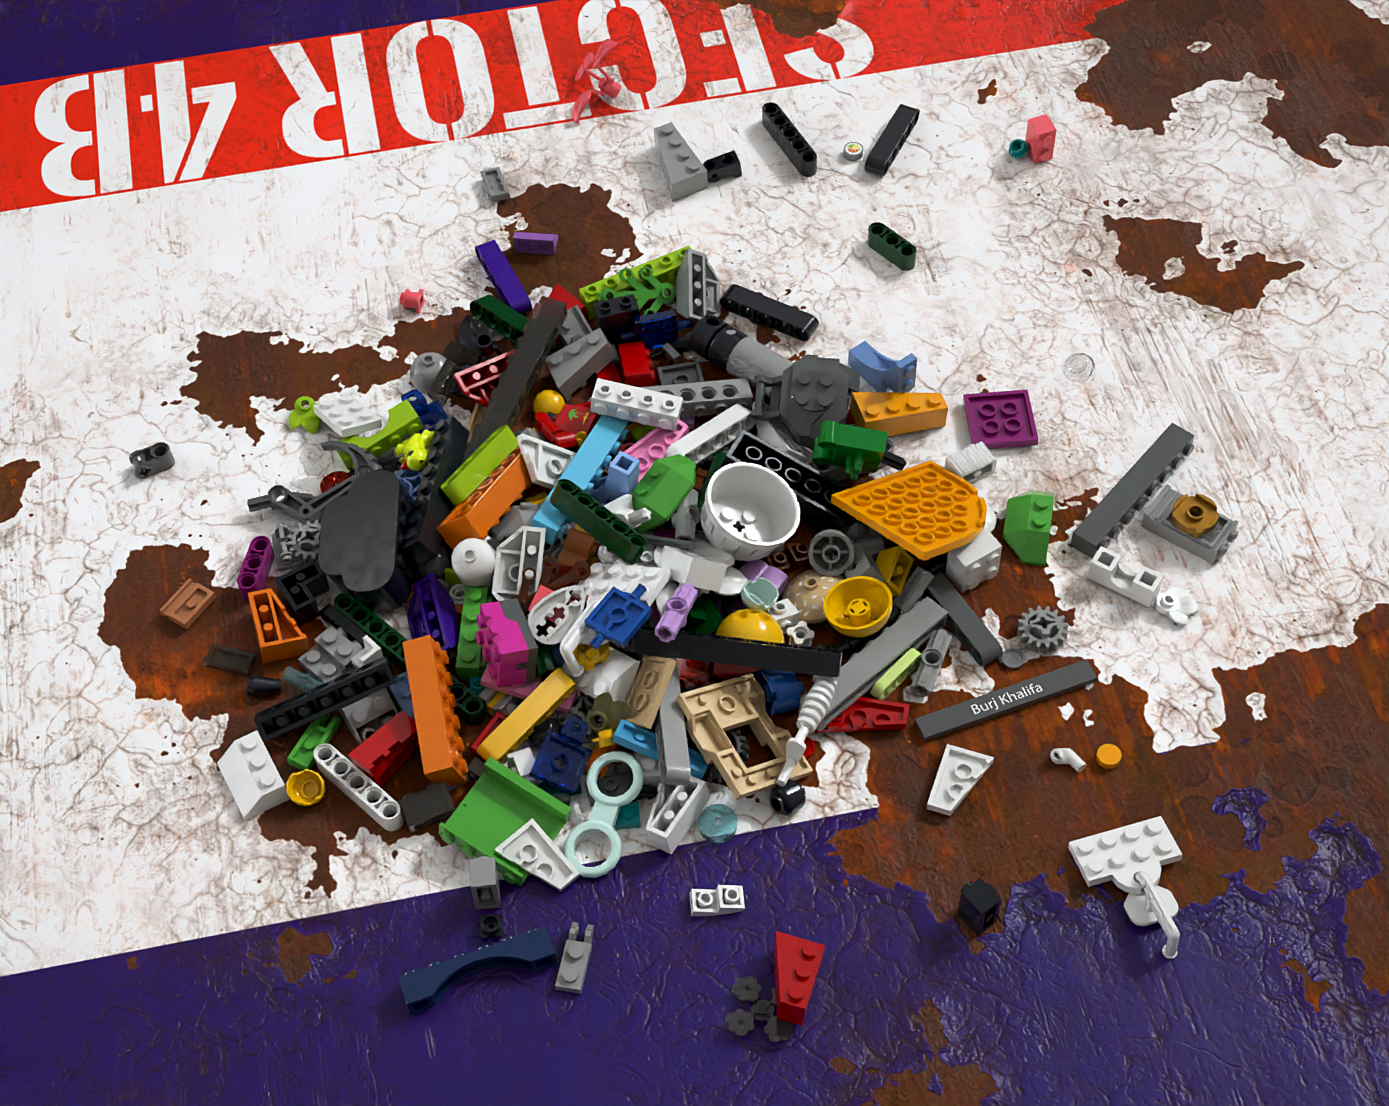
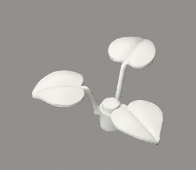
M656 546L653 560L657 567L664 546ZM728 567L720 592H714L723 596L739 595L748 580L739 570ZM667 582L655 599L661 617L666 610L667 600L673 597L678 588V585L673 582ZM698 592V596H697V597H701V595H702L703 593H702V592Z

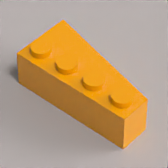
M852 392L850 413L857 427L888 432L887 436L945 426L948 406L941 393Z

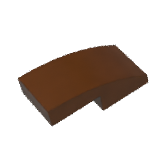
M807 541L787 544L785 550L772 552L764 557L763 561L784 573L796 570L810 563L808 556L809 544Z

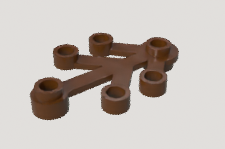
M547 555L542 560L543 569L538 588L542 585L556 591L576 579H587L591 574V568L587 562L577 561L573 564L572 571L549 583L552 569L556 567L557 561L554 556ZM548 558L554 560V564L551 567L545 565V561ZM532 567L523 569V580L519 594L511 598H517L518 602L525 604V608L522 610L524 616L530 613L528 609L536 594L534 592L528 596L531 581L536 578V571ZM579 567L586 568L584 575L577 573ZM527 570L533 571L534 575L532 578L525 577ZM571 595L570 599L580 601L578 597Z

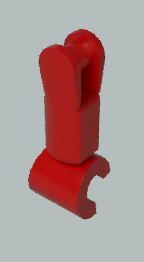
M544 412L535 414L537 422L534 424V428L540 431L553 445L567 450L571 446L577 445V438L573 431L563 432L551 420L548 414Z

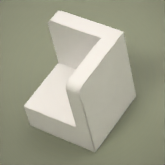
M367 635L363 637L365 648L351 658V662L356 668L383 657L381 648Z

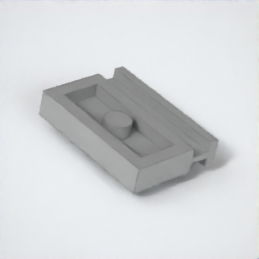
M577 305L550 320L565 347L593 332Z

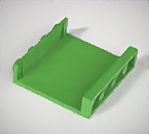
M489 757L484 764L483 774L447 822L439 824V835L446 843L450 845L454 843L460 847L461 851L470 858H473V856L475 858L481 856L495 857L497 871L502 874V877L510 884L516 883L522 886L530 873L494 852V849L532 818L553 842L570 819L572 808Z

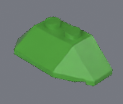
M677 454L657 459L630 493L632 495L634 511L642 508L651 511V519L635 527V531L645 534L648 530L656 528L670 519L695 486L696 463Z
M1030 490L1007 501L1003 538L1019 557L1018 559L1022 564L1043 567L1046 565L1054 493Z

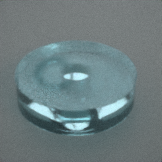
M710 805L703 809L699 815V832L709 842H727L737 831V816L726 805ZM721 822L722 824L717 826L714 823Z

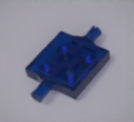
M675 310L634 317L632 331L619 334L621 342L631 339L634 342L643 341L645 349L651 350L661 348L666 343L671 344L676 341L679 330L691 328L690 319L677 321Z

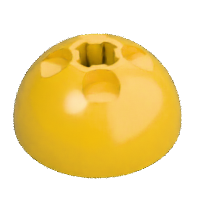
M867 576L851 577L838 582L827 592L823 601V611L827 621L839 633L849 637H866L879 631L888 621L893 605L892 594L887 585L876 578Z
M756 609L738 610L731 613L721 622L716 632V635L785 643L782 629L777 621L768 613Z

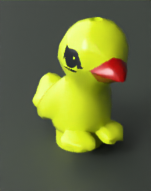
M424 430L422 434L415 433L402 444H397V447L394 449L396 456L404 455L399 459V462L402 464L401 470L421 471L425 468L426 457L431 446L430 442L435 431Z

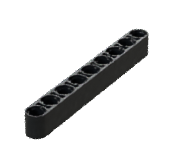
M641 626L628 642V651L634 653L826 677L840 676L842 652L833 649L680 630L675 640L666 643L660 641L659 637L655 635L656 627Z

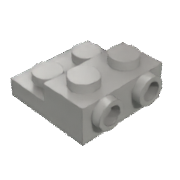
M331 625L314 639L315 645L298 658V661L303 668L323 684L356 669L351 662V658L363 650V647L356 640L353 642L348 640L347 633L341 627L335 629Z

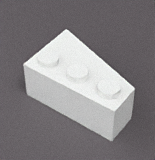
M690 776L688 786L662 783L658 785L657 798L650 812L646 832L652 846L669 854L674 852L710 799L706 782Z

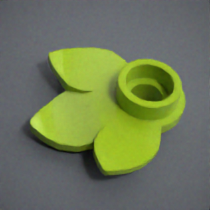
M308 396L299 397L295 401V409L289 414L288 422L291 429L302 425L306 431L313 435L316 434L320 421L323 420L314 413L313 405L319 403H315L314 399ZM309 404V406L306 408L302 407L301 405Z

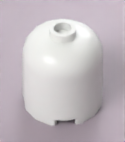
M477 538L465 539L458 543L453 550L451 561L452 567L460 581L466 586L489 587V585L493 584L496 551L484 540Z

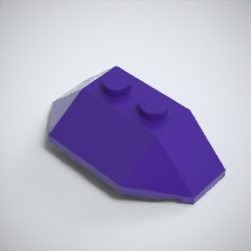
M430 573L413 585L412 591L414 593L410 600L407 620L412 639L430 635L435 642H439L441 649L447 652L459 641L460 626L452 598L435 575Z

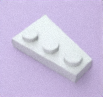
M533 818L494 849V852L559 891L564 890L580 876L576 868Z

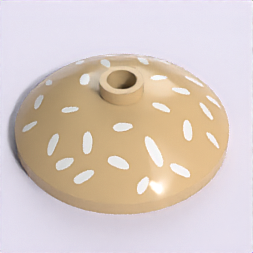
M815 569L805 571L790 581L783 592L782 600L788 598L799 611L798 622L819 623L826 621L827 619L823 611L824 598L835 584L846 578L842 574L831 577L821 575Z

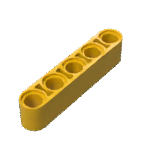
M561 668L554 670L479 745L476 752L485 761L491 757L502 764L507 759V754L513 753L532 734L533 728L545 721L572 694L577 684Z

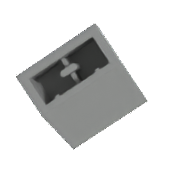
M386 688L338 709L345 724L359 745L398 714Z

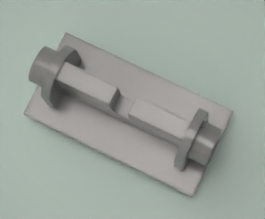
M283 523L277 524L274 530L275 533L271 534L278 570L299 566L300 562H296L293 553L289 552L287 548V535H292L291 530H288V527Z

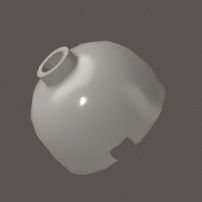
M427 352L414 359L410 367V379L415 390L425 394V391L438 394L445 391L451 385L452 368L444 356L435 352Z
M822 530L810 541L808 548L809 562L821 575L830 577L840 575L853 563V545L849 538L839 530Z

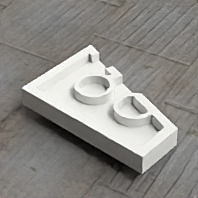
M947 744L926 809L950 816L991 766L994 757Z

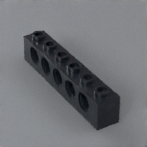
M387 655L256 713L254 722L263 741H268L397 683L396 674Z

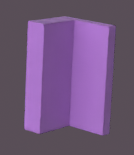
M514 232L515 252L555 255L558 235Z

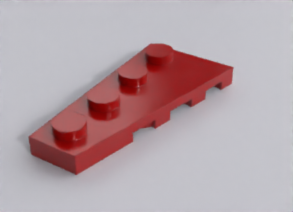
M859 697L854 704L843 711L837 718H834L823 730L819 732L816 729L813 733L906 729L910 704Z

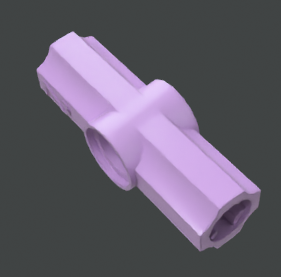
M684 583L678 586L673 597L667 600L666 610L655 628V635L659 637L660 641L669 643V641L675 640L680 628L686 625L687 615L698 596V590L692 584Z

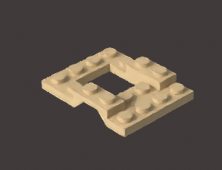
M753 673L678 695L676 701L687 718L685 722L686 730L706 763L715 764L736 800L778 785L776 781L786 763V743L789 738L793 737L788 730L776 727L766 712L765 692ZM748 724L761 746L769 745L777 759L746 768L724 731ZM804 755L795 765L789 777L790 780L809 776L813 772Z

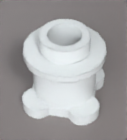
M799 621L798 625L787 629V635L790 636L789 644L811 647L814 631L807 627L805 621Z

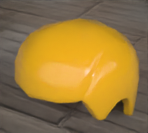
M543 390L537 394L533 402V410L535 414L538 412L547 414L549 411L559 415L563 405H565V401L557 391Z
M308 769L292 773L286 782L287 795L291 801L300 806H312L318 803L324 797L326 791L325 781L320 774Z

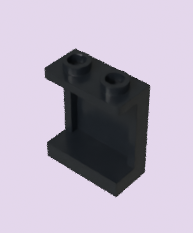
M634 294L593 303L597 318V329L601 328L609 343L614 344L615 349L618 348V344L641 341L640 312Z

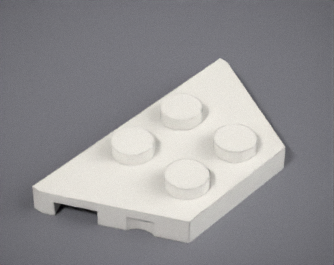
M523 433L517 436V441L532 483L553 489L576 453Z

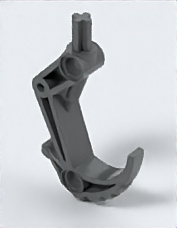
M342 441L322 442L321 447L324 451H339L349 456L353 460L355 474L319 496H313V494L291 492L282 485H275L268 491V495L248 499L247 505L250 512L271 507L272 510L279 511L306 525V520L314 524L315 520L321 521L325 507L333 499L348 495L352 483L359 476L368 472L383 470V468L378 464V459L373 454H369L367 449L359 448L356 444ZM279 496H284L282 500L276 501Z

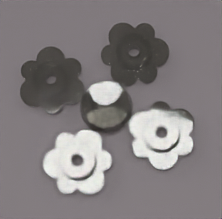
M754 976L739 977L736 982L737 984L732 986V993L738 996L741 1002L748 1000L754 1003L751 1006V1012L737 1009L735 1013L731 1012L726 1015L728 1031L735 1032L739 1037H744L748 1031L754 1030L753 1021L755 1019L759 1022H767V1025L764 1027V1033L768 1034L771 1042L788 1041L789 1035L794 1032V1025L773 1016L774 1006H776V987L771 989V1002L764 999L758 1000V993L761 992L762 987L757 984V979Z

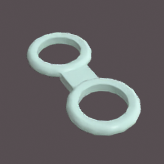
M611 751L602 754L592 763L588 770L586 784L589 794L593 797L595 803L589 821L580 823L570 831L564 847L565 857L582 877L597 878L606 875L616 866L621 857L622 843L619 834L614 829L621 806L629 804L638 796L643 787L644 780L641 764L634 756L626 752ZM623 762L630 766L634 775L630 789L617 797H608L602 794L597 785V777L600 770L609 763ZM590 831H600L606 834L611 842L609 857L605 862L596 867L581 865L576 860L574 853L578 839Z

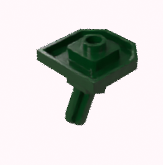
M697 597L687 615L686 625L680 628V631L716 635L717 629L722 622V617L715 603L709 598Z

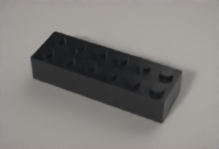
M742 429L726 454L720 468L731 463L747 462L772 470L784 479L795 493L800 507L799 516L801 520L821 531L827 529L840 531L849 514L832 504L831 496L832 494L849 489V487Z

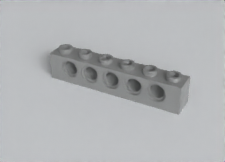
M748 378L639 387L683 397L680 418L719 415L735 404H740L751 410L753 399Z

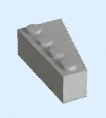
M672 122L654 128L655 148L667 180L672 201L708 188L706 168Z

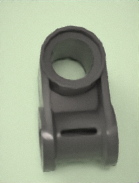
M159 442L144 449L136 450L129 456L130 462L135 467L134 474L140 479L169 470L175 464L170 447L165 442Z

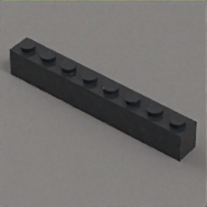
M453 416L445 420L442 419L435 425V432L430 442L431 446L426 457L425 468L422 471V479L418 486L417 497L413 504L412 515L409 518L408 529L404 536L405 540L402 549L420 565L438 556L442 536L436 528L448 516L451 507V501L440 487L461 466L470 431Z

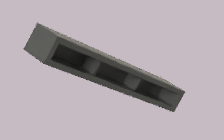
M1171 423L1074 530L1070 546L1093 559L1100 546L1107 548L1108 542L1111 539H1116L1119 535L1121 527L1124 524L1128 525L1136 510L1140 511L1144 507L1146 499L1148 497L1152 498L1157 492L1158 486L1168 480L1170 472L1173 469L1177 470L1182 463V459L1192 453L1195 435Z

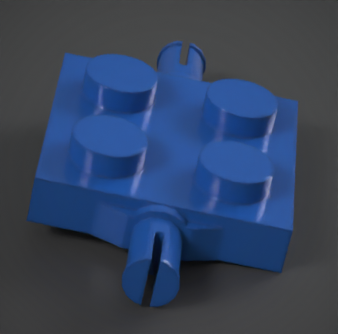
M639 583L632 593L622 592L613 586L584 620L585 625L597 633L592 641L589 642L592 648L597 650L604 640L612 641L624 648L651 616L652 609L639 600L644 592L647 591L644 585Z

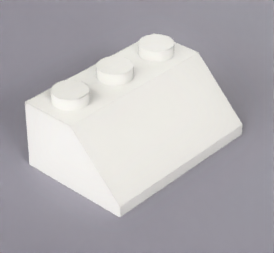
M610 647V655L604 663L599 661L594 664L596 668L584 671L579 677L572 676L570 669L564 662L562 670L577 684L576 689L593 698L602 693L609 692L613 701L625 702L631 691L640 661Z
M258 731L235 740L217 762L244 820L290 800L286 793L285 784Z

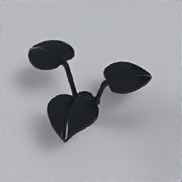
M466 315L460 327L459 341L461 346L467 351L478 350L477 364L481 363L483 356L488 357L494 351L502 355L503 353L499 350L498 345L493 343L492 328L482 321ZM519 346L511 348L509 351L517 349ZM525 351L532 363L531 370L529 371V375H531L543 364L544 358L542 356L535 357ZM462 365V366H459L458 368H456V370L453 372V374H455V373H457V372H460V371H462V370H465V369H467V368H470V367H472V366H471V365ZM452 374L453 394L467 397L462 393Z

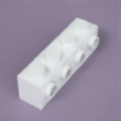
M598 378L591 397L590 412L676 431L682 410L683 397Z

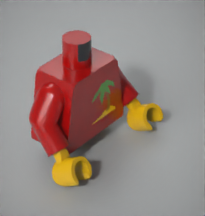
M591 401L575 405L565 404L559 415L547 412L551 420L563 432L571 430L575 434L577 445L571 446L570 449L578 451L598 422L599 414L590 412Z

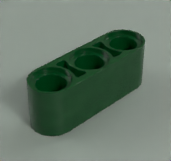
M880 222L870 224L868 228V246L899 269L904 271L913 269L916 262V247L885 224Z

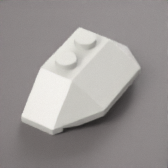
M522 526L497 547L492 595L498 601L509 600L519 594L523 580L522 571L526 567H532L536 571V578L531 581L528 596L537 591L541 577L546 528ZM532 570L525 572L526 578H532L534 575ZM519 602L521 609L523 610L525 608V604L523 602Z

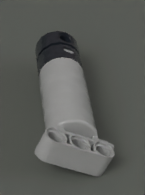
M712 314L705 315L699 320L689 338V349L737 379L748 378L750 387L755 390L757 386L755 384V376L765 375L772 378L781 376L785 369L794 364ZM765 386L764 395L771 399L772 387ZM848 390L846 412L852 395L850 390Z

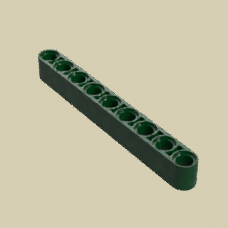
M341 593L337 595L334 599L335 608L367 633L381 648L383 656L387 655L390 662L403 672H406L407 668L402 642L409 640L351 594ZM452 676L453 685L450 686L451 693L454 694L455 698L460 697L456 699L457 707H454L455 714L470 726L483 724L486 714L482 699Z

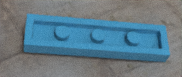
M621 719L612 741L658 761L655 733ZM688 748L691 776L702 780L708 764L701 753Z

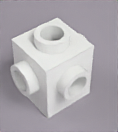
M788 598L775 602L773 607L766 611L777 621L783 634H787L789 627L798 625L799 611Z

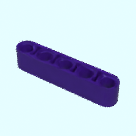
M491 240L475 246L477 258L503 303L521 315L532 311V304L526 291L497 242Z

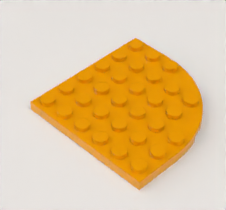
M932 460L843 490L831 496L832 504L923 561L963 547L981 533L986 522L987 506L984 498L978 496V490L966 480Z

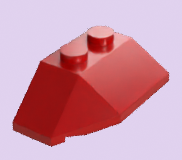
M519 347L453 374V377L464 395L489 409L523 394L532 363L523 347Z

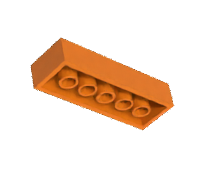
M520 447L515 448L471 495L458 504L436 528L452 550L465 539L477 538L484 540L488 536L487 531L495 527L500 522L499 518L510 511V505L522 497L521 492L533 484Z
M430 635L402 642L424 775L439 790L467 782L465 773H468V766L466 760L462 758L461 751H464V743L458 735V729L461 726L459 718L454 712V707H457V703L450 689V686L453 685V680L450 672H447L446 665L449 664L448 654L446 650L443 651L439 642H435Z

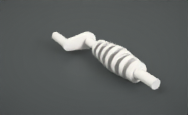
M819 676L806 695L797 720L799 730L795 738H789L786 743V763L776 781L779 786L784 787L795 765H797L806 749L804 740L807 734L813 733L829 711L837 686L835 677Z

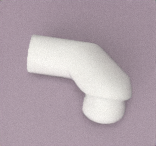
M1070 748L1053 749L1050 753V758L1054 763L1069 764L1078 773L1087 765Z

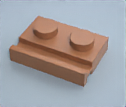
M189 578L160 609L162 616H167L169 620L188 629L215 600L216 595L212 590L199 583H194Z

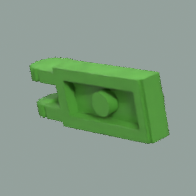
M329 713L311 722L287 757V763L300 770H311L315 764L313 754L315 748L320 744L329 743L341 724V718L338 716L333 717L326 728L324 725L329 718Z

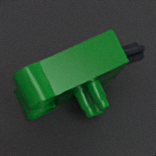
M823 421L820 426L819 437L814 440L812 462L819 465L846 468V475L850 476L852 481L857 480L861 471L875 473L880 463L899 471L903 470L904 466H906L904 458L885 450L888 432L839 424L834 421Z

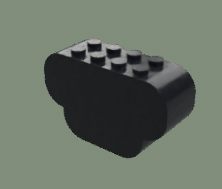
M386 470L368 472L359 476L352 483L348 495L333 499L325 507L321 518L318 555L320 568L331 578L341 592L356 596L372 612L392 611L402 606L410 596L412 579L415 577L413 558L402 549L405 540L404 536L409 525V518L414 507V499L396 475Z

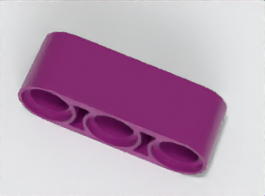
M257 536L252 539L237 578L241 596L245 601H249V592L263 590L274 560L273 548L270 539L266 536Z

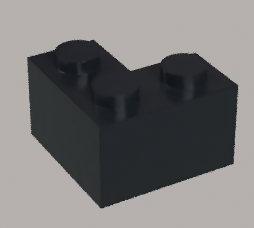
M316 559L275 579L279 595L299 626L320 616L315 597L329 591L330 587L327 576L320 568Z

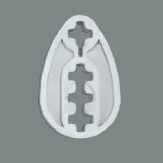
M573 585L556 590L541 599L531 609L528 616V625L533 637L539 642L548 645L560 643L584 610L585 590L578 585ZM580 590L581 601L574 600L569 605H566L571 598L570 591L576 592ZM555 607L557 609L563 607L565 609L563 612L565 617L555 620L557 626L555 628L552 626L548 627L547 632L549 634L546 637L544 635L537 636L538 629L536 627L539 624L541 626L546 624L545 617L551 618L554 616L553 609Z

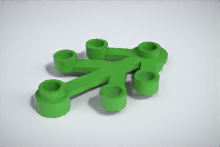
M649 267L639 269L638 276L640 279L646 280L655 290L645 288L633 276L630 268H624L620 270L619 278L622 281H626L636 291L614 292L612 289L606 288L598 293L599 302L608 300L606 298L607 293L611 295V299L634 294L639 310L649 298H656L650 308L642 313L645 321H653L661 305L672 302L676 295L675 288L670 283L659 282L652 275V270ZM643 270L647 271V277L643 275ZM624 271L628 273V278L624 277ZM665 289L669 292L668 297L664 295ZM648 311L652 314L651 318L647 317Z

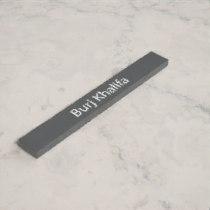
M1086 659L915 718L914 723L923 741L926 742L1097 682V676Z

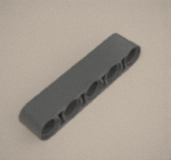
M941 572L933 575L934 577L925 588L923 596L924 598L928 596L948 611L946 625L977 664L984 666L1001 657L1003 650L1000 643L945 575Z

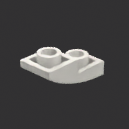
M718 885L716 890L691 889L689 893L691 916L723 915L744 911L745 909L743 886Z

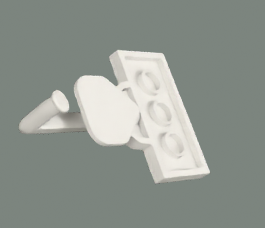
M593 563L590 567V576L578 583V586L585 590L587 607L560 643V653L572 676L579 677L584 672V667L578 664L573 654L574 649L578 644L590 645L589 642L597 635L594 630L585 625L584 620L614 586L622 592L632 593L640 583L646 587L647 591L644 592L639 600L650 607L672 576L669 568ZM573 591L571 594L578 597L581 601V591ZM604 640L601 645L609 642V640Z
M1155 817L1069 842L1068 848L1088 887L1112 880L1118 888L1129 893L1124 902V909L1130 920L1138 926H1147L1159 922L1167 936V943L1164 945L1162 953L1168 959L1175 958L1178 953L1180 933L1172 918L1178 913V904L1171 891L1157 886L1160 880L1161 866L1180 861L1182 853L1162 817Z

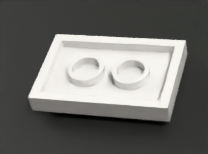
M343 395L341 398L324 400L319 404L313 405L314 413L342 438L382 427V420L353 395Z

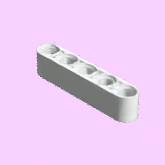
M735 404L671 444L666 451L665 457L680 454L697 464L736 439L742 429L749 431L754 427L757 420L751 418V410L740 404Z
M324 743L315 748L313 754L317 768L327 779L387 831H397L402 827L404 820L400 805L332 745ZM391 814H395V816H393V817H390V818L387 817V816H389V815H391Z

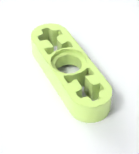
M914 648L909 649L874 684L870 694L878 700H885L919 666L922 654Z

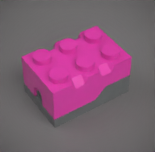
M518 599L481 604L480 614L477 615L479 631H476L475 637L477 644L482 646L484 662L489 664L491 679H495L498 688L535 681L538 646Z

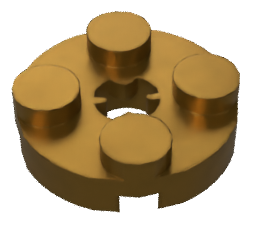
M1188 494L1175 501L1171 521L1181 531L1199 538L1215 528L1219 514L1215 502L1209 497L1202 494L1188 497ZM1190 512H1191V513H1196V512H1198V513H1199V517L1192 516V515L1190 514Z

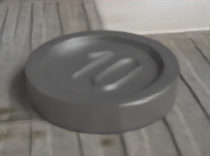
M1015 648L1005 650L1001 657L1002 665L1009 670H1018L1023 667L1025 662L1023 652Z

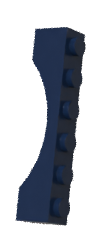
M546 927L541 929L533 928L526 934L517 937H507L500 943L484 945L470 953L457 954L453 959L444 962L437 961L420 970H410L398 978L411 1015L434 1007L453 985L476 972L502 967L536 972L556 965L557 960Z

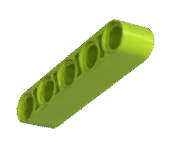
M503 425L493 432L441 485V490L454 506L467 499L519 445L516 436L508 425Z

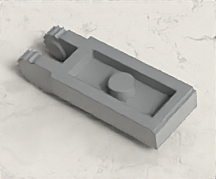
M572 922L555 988L556 990L581 994L592 950L591 942L594 925L588 924L585 930L584 942L576 941L579 923Z

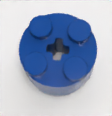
M762 669L756 672V679L765 692L767 714L773 716L800 708V695L804 694L802 682L797 681L795 673Z

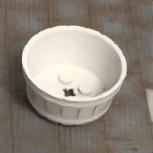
M736 462L723 466L711 477L701 509V526L705 537L712 546L732 555L735 560L755 561L769 555L776 547L784 544L795 533L800 522V507L795 493L778 474L758 464ZM736 522L744 526L741 532H738L737 528H733Z

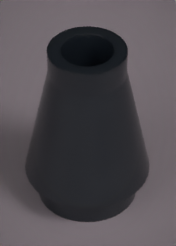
M259 675L248 677V696L256 698L281 693V679Z

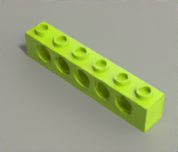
M686 246L631 268L633 276L648 290H655L646 280H642L638 276L639 269L649 267L652 270V275L659 282L670 283L674 286L676 285V277L685 252L688 248L691 249V247ZM643 270L645 277H647L648 273L646 270ZM624 271V277L628 278V273ZM618 273L580 288L579 298L580 302L586 306L587 317L592 319L596 317L593 303L599 302L598 293L606 288H610L614 292L636 290L626 281H622ZM607 293L606 298L611 299V295Z

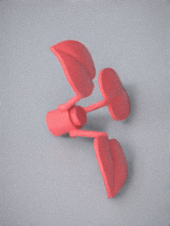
M606 39L603 41L593 63V68H597L606 78H600L588 69L594 60V54L591 52L585 56L583 63L577 70L575 75L577 82L582 80L586 72L600 81L598 84L600 91L587 89L576 100L572 109V118L578 124L580 116L591 97V93L600 94L603 97L606 94L614 99L621 90V85L616 83L600 66V63L609 51L618 44L614 40Z

